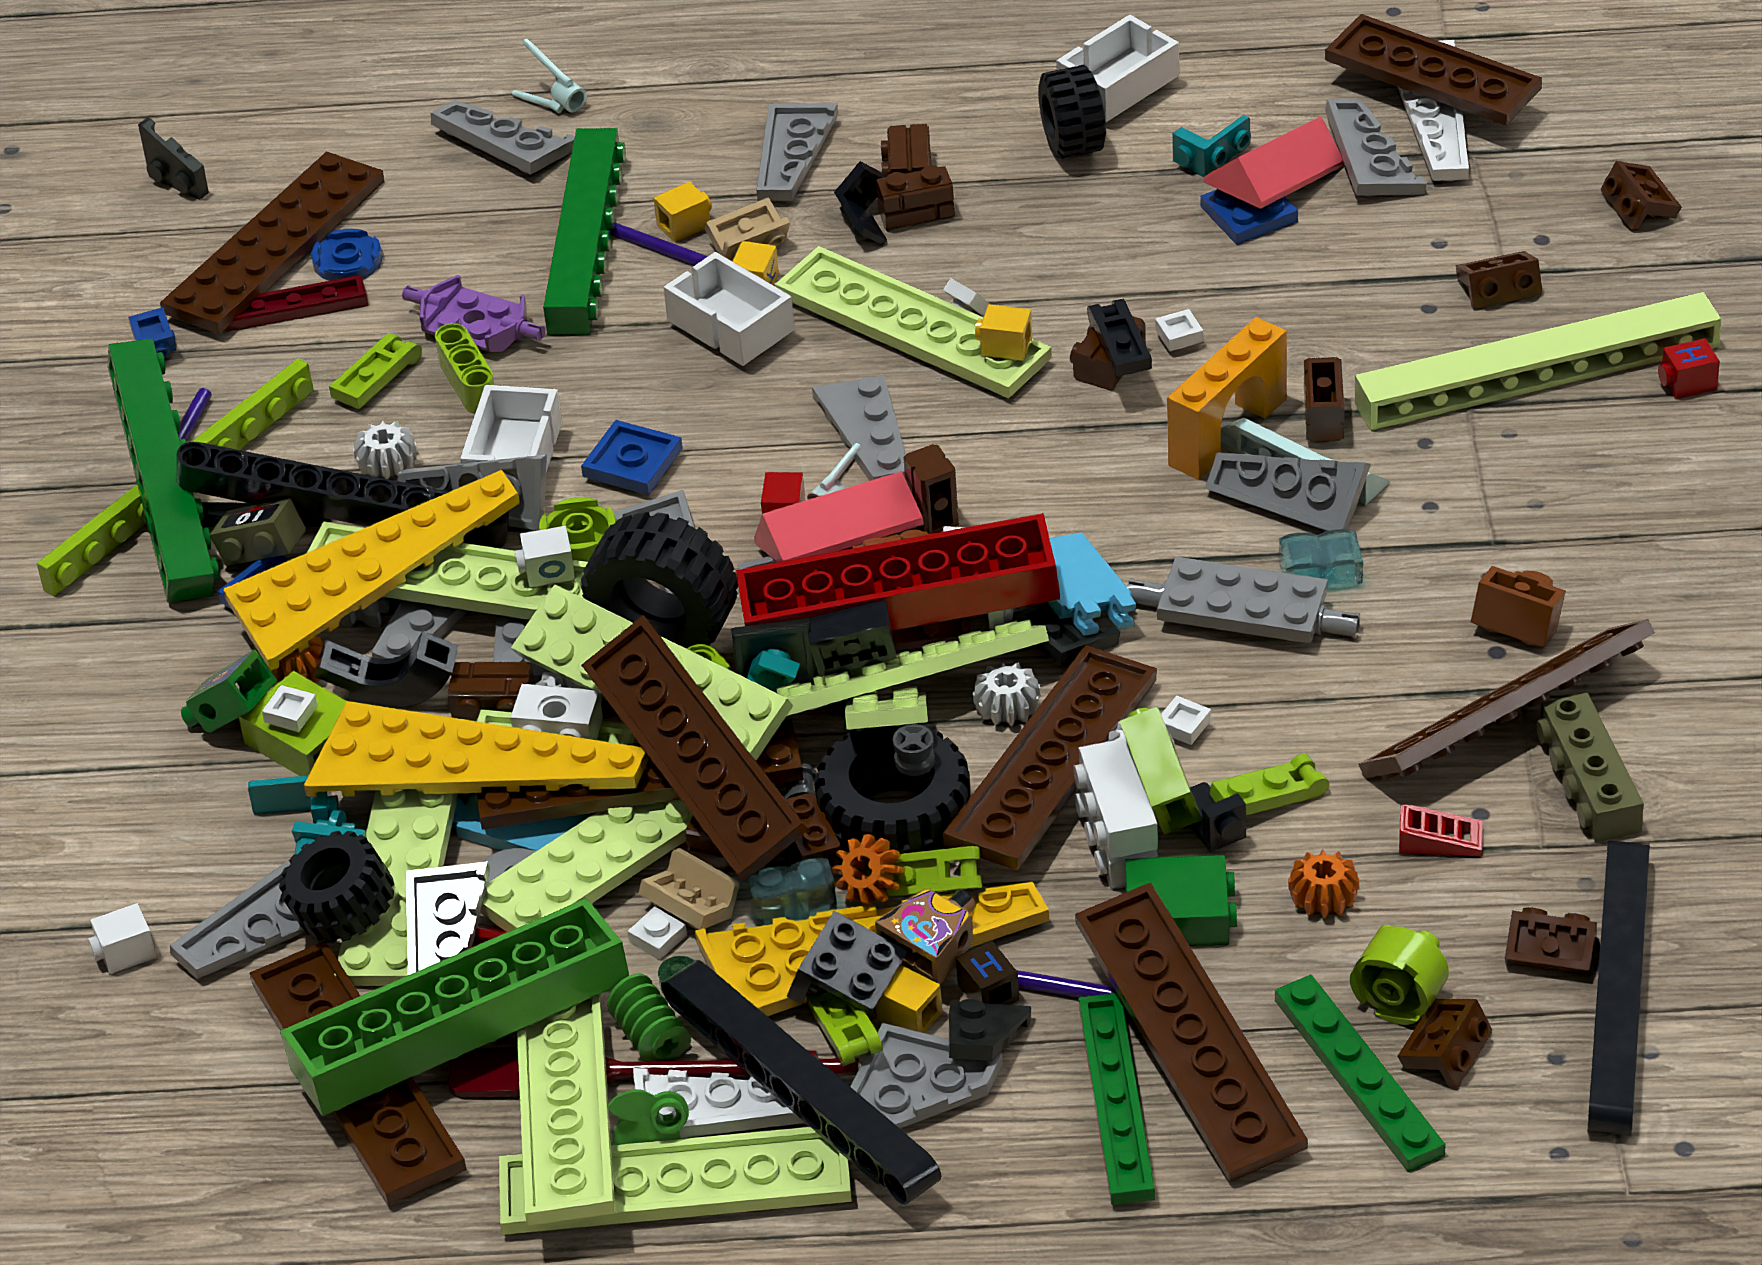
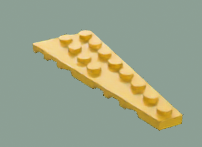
M499 470L223 589L225 599L264 662L272 671L280 667L279 660L294 650L302 652L308 648V641L325 629L331 632L340 626L341 618L352 611L365 609L405 582V575L419 565L427 567L433 563V556L449 545L455 548L464 542L463 538L466 533L475 527L479 528L482 525H489L520 503L518 492L504 472Z
M347 701L304 783V789L308 797H317L318 792L341 791L343 797L355 796V792L360 790H380L381 795H394L395 792L402 791L403 789H417V792L423 791L424 794L482 793V787L506 786L507 792H520V786L545 785L546 791H557L561 787L571 784H582V787H589V790L627 789L637 787L648 763L649 756L642 747Z
M1033 882L985 888V892H979L978 895L972 896L976 903V908L970 913L972 916L973 942L969 948L1050 921L1049 908ZM955 893L943 894L942 897L949 899ZM876 904L822 911L816 912L815 916H809V919L799 921L779 917L772 918L773 924L746 928L744 922L732 924L733 930L707 934L706 929L702 928L695 931L696 943L708 966L766 1016H770L808 1003L806 997L802 1004H799L788 998L787 994L798 968L833 911L876 933L875 921L896 907L876 910ZM810 990L807 995L812 994L814 992Z

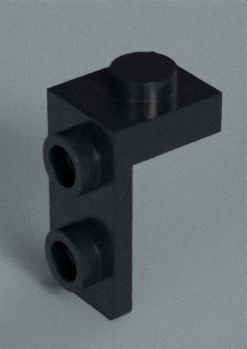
M859 161L834 191V194L841 203V212L852 221L854 233L864 241L868 242L871 239L883 245L887 238L868 207L878 196L876 179L885 178L886 175Z
M1202 782L1190 787L1202 820L1189 826L1210 853L1246 838V803L1238 793L1215 802L1210 796L1211 787L1208 783Z

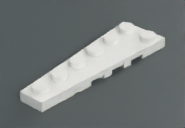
M1440 40V42L1455 47L1454 40ZM1398 87L1432 180H1468L1469 165L1462 110Z

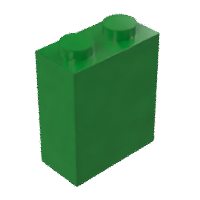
M1225 855L1125 859L1126 891L1129 892L1151 882L1189 946L1229 945V928L1237 927L1236 902H1228V897H1235L1234 872H1226Z

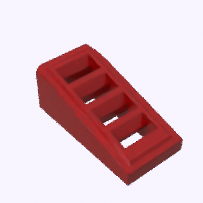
M1400 804L1399 853L1482 856L1483 821L1420 806ZM1445 833H1454V837L1447 836ZM1462 833H1470V841L1462 839Z

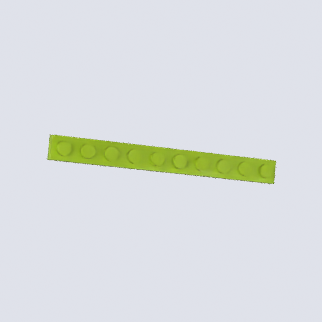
M297 358L191 442H201L240 450L314 391L309 363ZM137 485L37 562L43 591L56 596L147 523Z

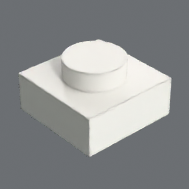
M950 278L943 291L954 298L951 304L970 312L974 311L984 317L987 306L990 303L979 294Z
M1189 309L1155 318V330L1169 351L1204 342L1203 329Z
M280 685L262 710L264 723L300 732L318 706L316 694Z
M1177 695L1161 714L1169 733L1172 734V738L1190 745L1194 743L1211 722L1210 708Z
M653 907L628 930V938L631 944L659 960L687 936L685 923L657 907Z

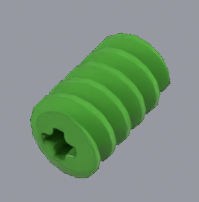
M641 973L631 974L614 986L607 1001L608 1012L616 1020V1023L631 1041L633 1047L639 1052L640 1057L644 1061H674L682 1056L691 1043V1034L683 1027L681 1020L675 1016L674 1010L668 1006V1002L660 995V991L652 984V980L647 975Z

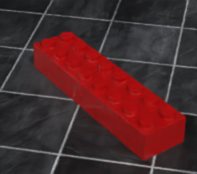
M1044 513L736 570L745 626L810 618L885 600L893 631L1061 599L1056 563Z

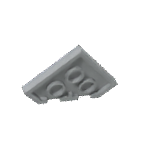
M882 1023L878 1035L883 1051L874 1055H870L867 1052L850 1087L897 1127L903 1128L989 1095L1003 1065L1002 1053H1000L992 1061L949 1058V1039Z

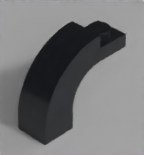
M422 631L408 652L398 657L380 659L365 656L326 640L320 651L314 677L347 690L346 701L395 709L405 708L428 700L443 688L453 672L458 645Z

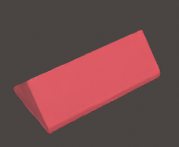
M1320 116L1205 175L1204 183L1261 209L1343 167L1344 161L1325 122Z
M901 471L763 513L754 540L755 544L775 561L782 562L840 551L862 544L870 538H882L924 525V522Z

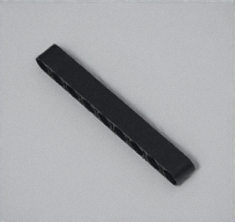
M187 442L177 450L176 481L184 490L255 505L291 498L298 513L367 527L450 492L201 442ZM509 511L489 525H482L479 528L475 527L466 533L462 543L493 548L503 547L507 542Z
M1608 841L1587 1132L1632 1136L1649 843Z
M695 960L662 982L661 988L664 997L678 1014L898 1203L907 1205L941 1180L942 1175L938 1164L925 1149L705 963Z

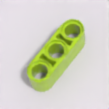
M456 323L445 324L435 332L439 364L465 409L475 414L485 385H494L493 373L467 329L463 325Z

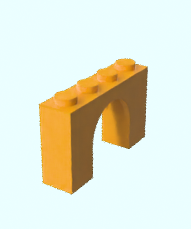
M1255 317L1167 397L1168 465L1198 480L1212 469L1217 452L1221 453L1222 418L1234 392L1236 406L1264 419L1287 399V330Z

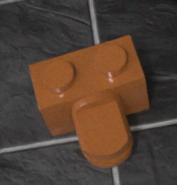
M1491 566L1478 583L1470 623L1482 626L1485 630L1492 633H1503L1517 638L1522 643L1530 646L1538 645L1545 647L1557 631L1566 590L1554 587L1553 580L1541 572L1516 571L1512 573Z

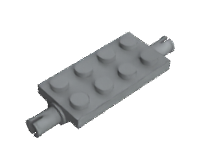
M1175 556L1168 579L1163 584L1130 578L1127 586L1136 604L1157 607V620L1304 643H1311L1313 635L1321 636L1322 632L1356 638L1360 627V613L1326 609L1324 600L1328 591V579Z

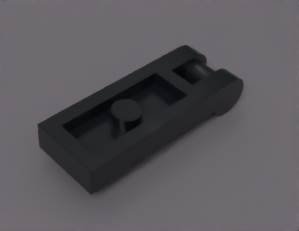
M1123 298L1113 300L1112 305L1101 307L1099 304L1087 306L1089 323L1091 327H1094L1116 377L1152 369V357Z

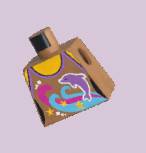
M923 889L876 920V934L907 951L901 963L903 966L938 984H942L956 966V957L965 953L972 945L973 926L970 913L975 910L976 903L972 896L964 890H958L952 897L946 899L931 889Z

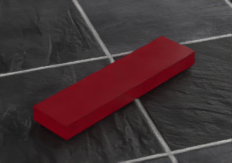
M362 275L260 293L242 314H238L233 318L232 323L226 330L229 332L368 306Z

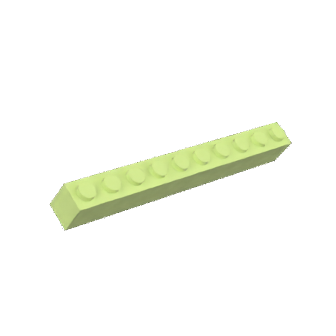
M1701 292L1355 375V405L1370 431L1659 362L1663 358V348L1706 338L1712 349L1718 348L1721 317L1705 293Z

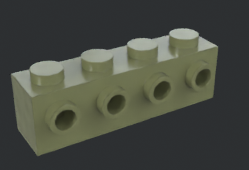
M1588 692L1542 702L1541 719L1536 721L1537 736L1540 743H1546L1549 748L1551 765L1554 771H1560L1563 777V786L1567 798L1574 799L1577 805V816L1580 825L1583 828H1588L1594 842L1642 832L1644 803Z

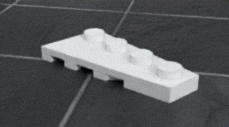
M633 1068L635 1090L641 1089L653 1095L664 1091H672L684 1097L688 1104L689 1117L685 1125L680 1129L681 1139L805 1123L752 1076L749 1080H739L729 1077V1073L712 1072L711 1078L687 1077V1071L669 1070L668 1075L649 1074L648 1069ZM664 1107L659 1111V1113L667 1115L670 1114L674 1110V1108Z

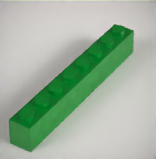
M576 128L543 306L547 335H590L592 321L599 318V301L597 297H602L603 279L601 274H606L607 257L604 251H610L611 247L610 230L607 229H613L615 216L612 207L618 206V187L616 185H621L622 167L620 163H625L626 159L625 143L619 142L618 128Z
M153 338L111 343L108 345V371L167 603L211 597L213 594V581L219 580V568L216 558H210L208 550H211L209 529L202 528L200 520H203L204 517L201 499L194 498L193 492L182 489L176 481L177 450L186 441L178 437L177 432H180L178 411L171 410L170 403H173L170 381L164 382L162 375L165 374L163 353H156Z

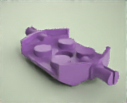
M460 275L438 283L429 290H421L407 285L402 292L403 300L420 304L422 331L435 335L436 330L445 324H460L467 329L476 346L485 351L503 352L515 340H520L522 336L541 341L545 335L544 326L527 322L525 295L521 294V302L517 304L462 287Z

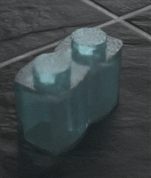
M1335 529L1319 535L1299 532L1279 538L1278 559L1281 572L1328 579V588L1333 589L1351 588L1363 583V558L1355 531Z
M805 859L792 864L788 868L767 867L758 870L748 878L751 911L756 926L773 924L772 918L786 917L789 920L799 921L809 919V916H815L816 912L837 909L835 881L828 859Z

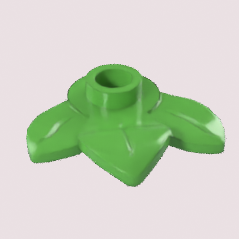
M641 1089L629 1090L619 1094L608 1104L610 1111L620 1118L614 1128L612 1145L681 1139L680 1129L685 1125L689 1117V1108L686 1100L680 1094L672 1091H664L653 1095ZM664 1107L674 1108L670 1114L663 1115L659 1113Z

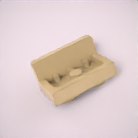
M768 197L707 221L704 229L716 251L731 261L734 259L742 241L779 246L787 238L791 223L787 217L780 218Z
M678 848L672 851L667 871L641 881L639 895L653 902V905L660 910L668 911L684 920L687 926L693 929H706L732 918L739 882L683 849Z

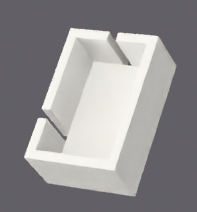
M1132 15L1126 16L1083 43L1084 53L1083 49L1078 46L1056 60L1057 70L1085 65L1089 68L1101 94L1106 122L1180 76L1179 42L1158 30L1152 32L1151 26Z
M714 252L692 267L693 279L692 274L686 271L663 287L667 320L712 348L720 347L722 354L742 366L795 330L792 296L717 252Z
M485 385L460 458L461 463L547 454V472L554 450L553 445L556 444L562 425L558 390Z
M1126 738L1079 747V764L1073 766L1076 786L1078 789H1081V793L1075 794L1077 813L1079 818L1086 817L1087 822L1084 823L1088 845L1096 846L1097 851H1094V858L1098 874L1106 875L1111 890L1126 887L1125 859L1158 858L1156 851L1158 849L1157 822Z

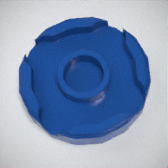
M346 228L333 231L325 235L326 240L320 244L318 240L311 251L314 271L322 279L328 281L362 275V278L373 274L380 267L383 258L379 239L375 236L374 238L368 236L367 231L361 229Z

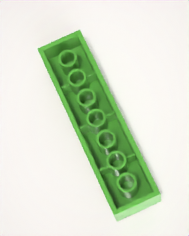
M585 898L281 1030L280 1034L290 1070L322 1116L340 1110L369 1095L381 1092L385 1088L403 1080L417 1076L446 1061L458 1058L462 1054L489 1042H494L505 1035L613 989L622 979L629 976L623 943L589 900Z

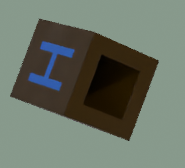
M993 941L969 949L956 957L957 983L968 999L979 1000L982 1003L1005 1005L1019 1001L1018 972Z

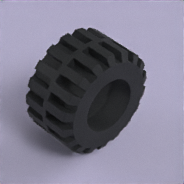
M1079 65L1042 73L1038 86L1040 114L1047 141L1057 158L1064 159L1103 150L1106 139L1104 107L1097 82L1089 68L1085 65Z
M340 831L331 832L327 837L324 834L316 837L315 841L311 844L307 842L301 847V851L298 854H293L289 859L290 865L285 867L281 874L284 879L280 881L279 889L282 892L281 897L307 935H311L317 941L324 939L326 943H335L337 939H341L344 942L350 940L357 933L360 936L367 932L366 928L371 924H377L381 920L379 918L381 913L387 912L390 907L388 901L393 899L395 892L392 888L395 885L393 877L372 844L363 835L357 836L352 831H347L343 835Z

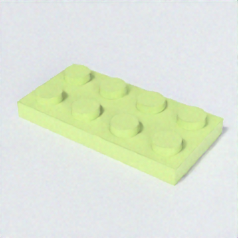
M901 686L893 688L894 692L892 695L878 696V690L855 696L854 698H848L845 709L846 729L928 722L926 691L917 692V686Z

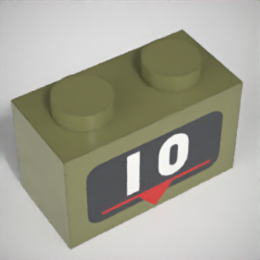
M291 498L228 510L210 533V537L224 565L229 566L289 554L306 528Z

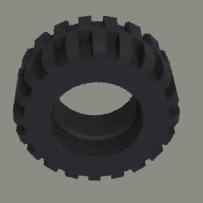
M649 512L634 514L633 517L632 515L625 516L606 529L583 570L581 589L584 599L633 623L644 615L661 637L687 649L696 644L710 646L711 643H714L736 602L738 580L736 573L733 572L734 566L729 556L723 555V547L716 540L712 542L707 537L708 533L700 527L698 529L688 525L689 521L680 517L675 520L669 518V514L658 512L654 516H650ZM646 579L651 580V581H654V582H656V583H658V584L664 586L665 588H667L668 590H670L672 593H668V592H666V591H663V590H661V589L655 587V586L652 585L650 582H648Z
M905 725L864 728L860 732L853 730L843 737V742L837 740L827 750V755L825 754L821 758L817 766L815 794L820 811H824L826 820L830 823L840 843V850L850 852L848 840L854 838L861 842L865 834L874 836L876 841L880 838L888 840L890 842L889 850H897L900 854L949 849L950 847L943 845V833L971 797L968 763L964 754L959 751L958 746L948 737L943 739L942 733L930 727L929 730L934 738V767L923 775L909 776L899 772L894 762L896 751L893 746V736L899 728ZM889 790H906L919 794L912 799L896 803H881L868 799L875 794Z

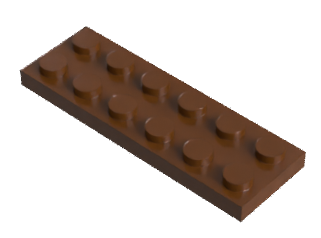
M1360 14L1325 49V61L1505 126L1542 89V77L1364 14Z

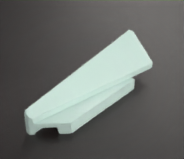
M1244 417L1230 424L1224 423L1221 426V447L1235 454L1332 460ZM1368 472L1358 502L1366 506L1389 485L1390 480Z

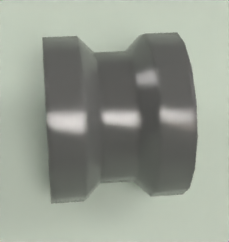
M918 724L905 725L894 733L893 746L896 751L894 762L899 772L909 776H919L929 772L934 767V738L932 732L927 727Z

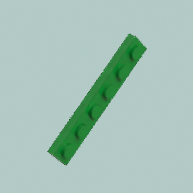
M1312 974L1275 989V1002L1407 1172L1445 1156L1446 1144Z
M1117 993L1078 997L1111 1205L1155 1200V1188L1122 1001Z

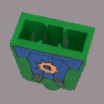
M256 649L205 680L186 700V706L181 709L182 719L189 727L195 728L201 725L206 732L210 733L251 711L278 680Z

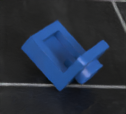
M163 307L128 317L135 341L153 338L156 353L162 352L164 357L168 356L170 352L176 351L175 336L173 330L170 329Z

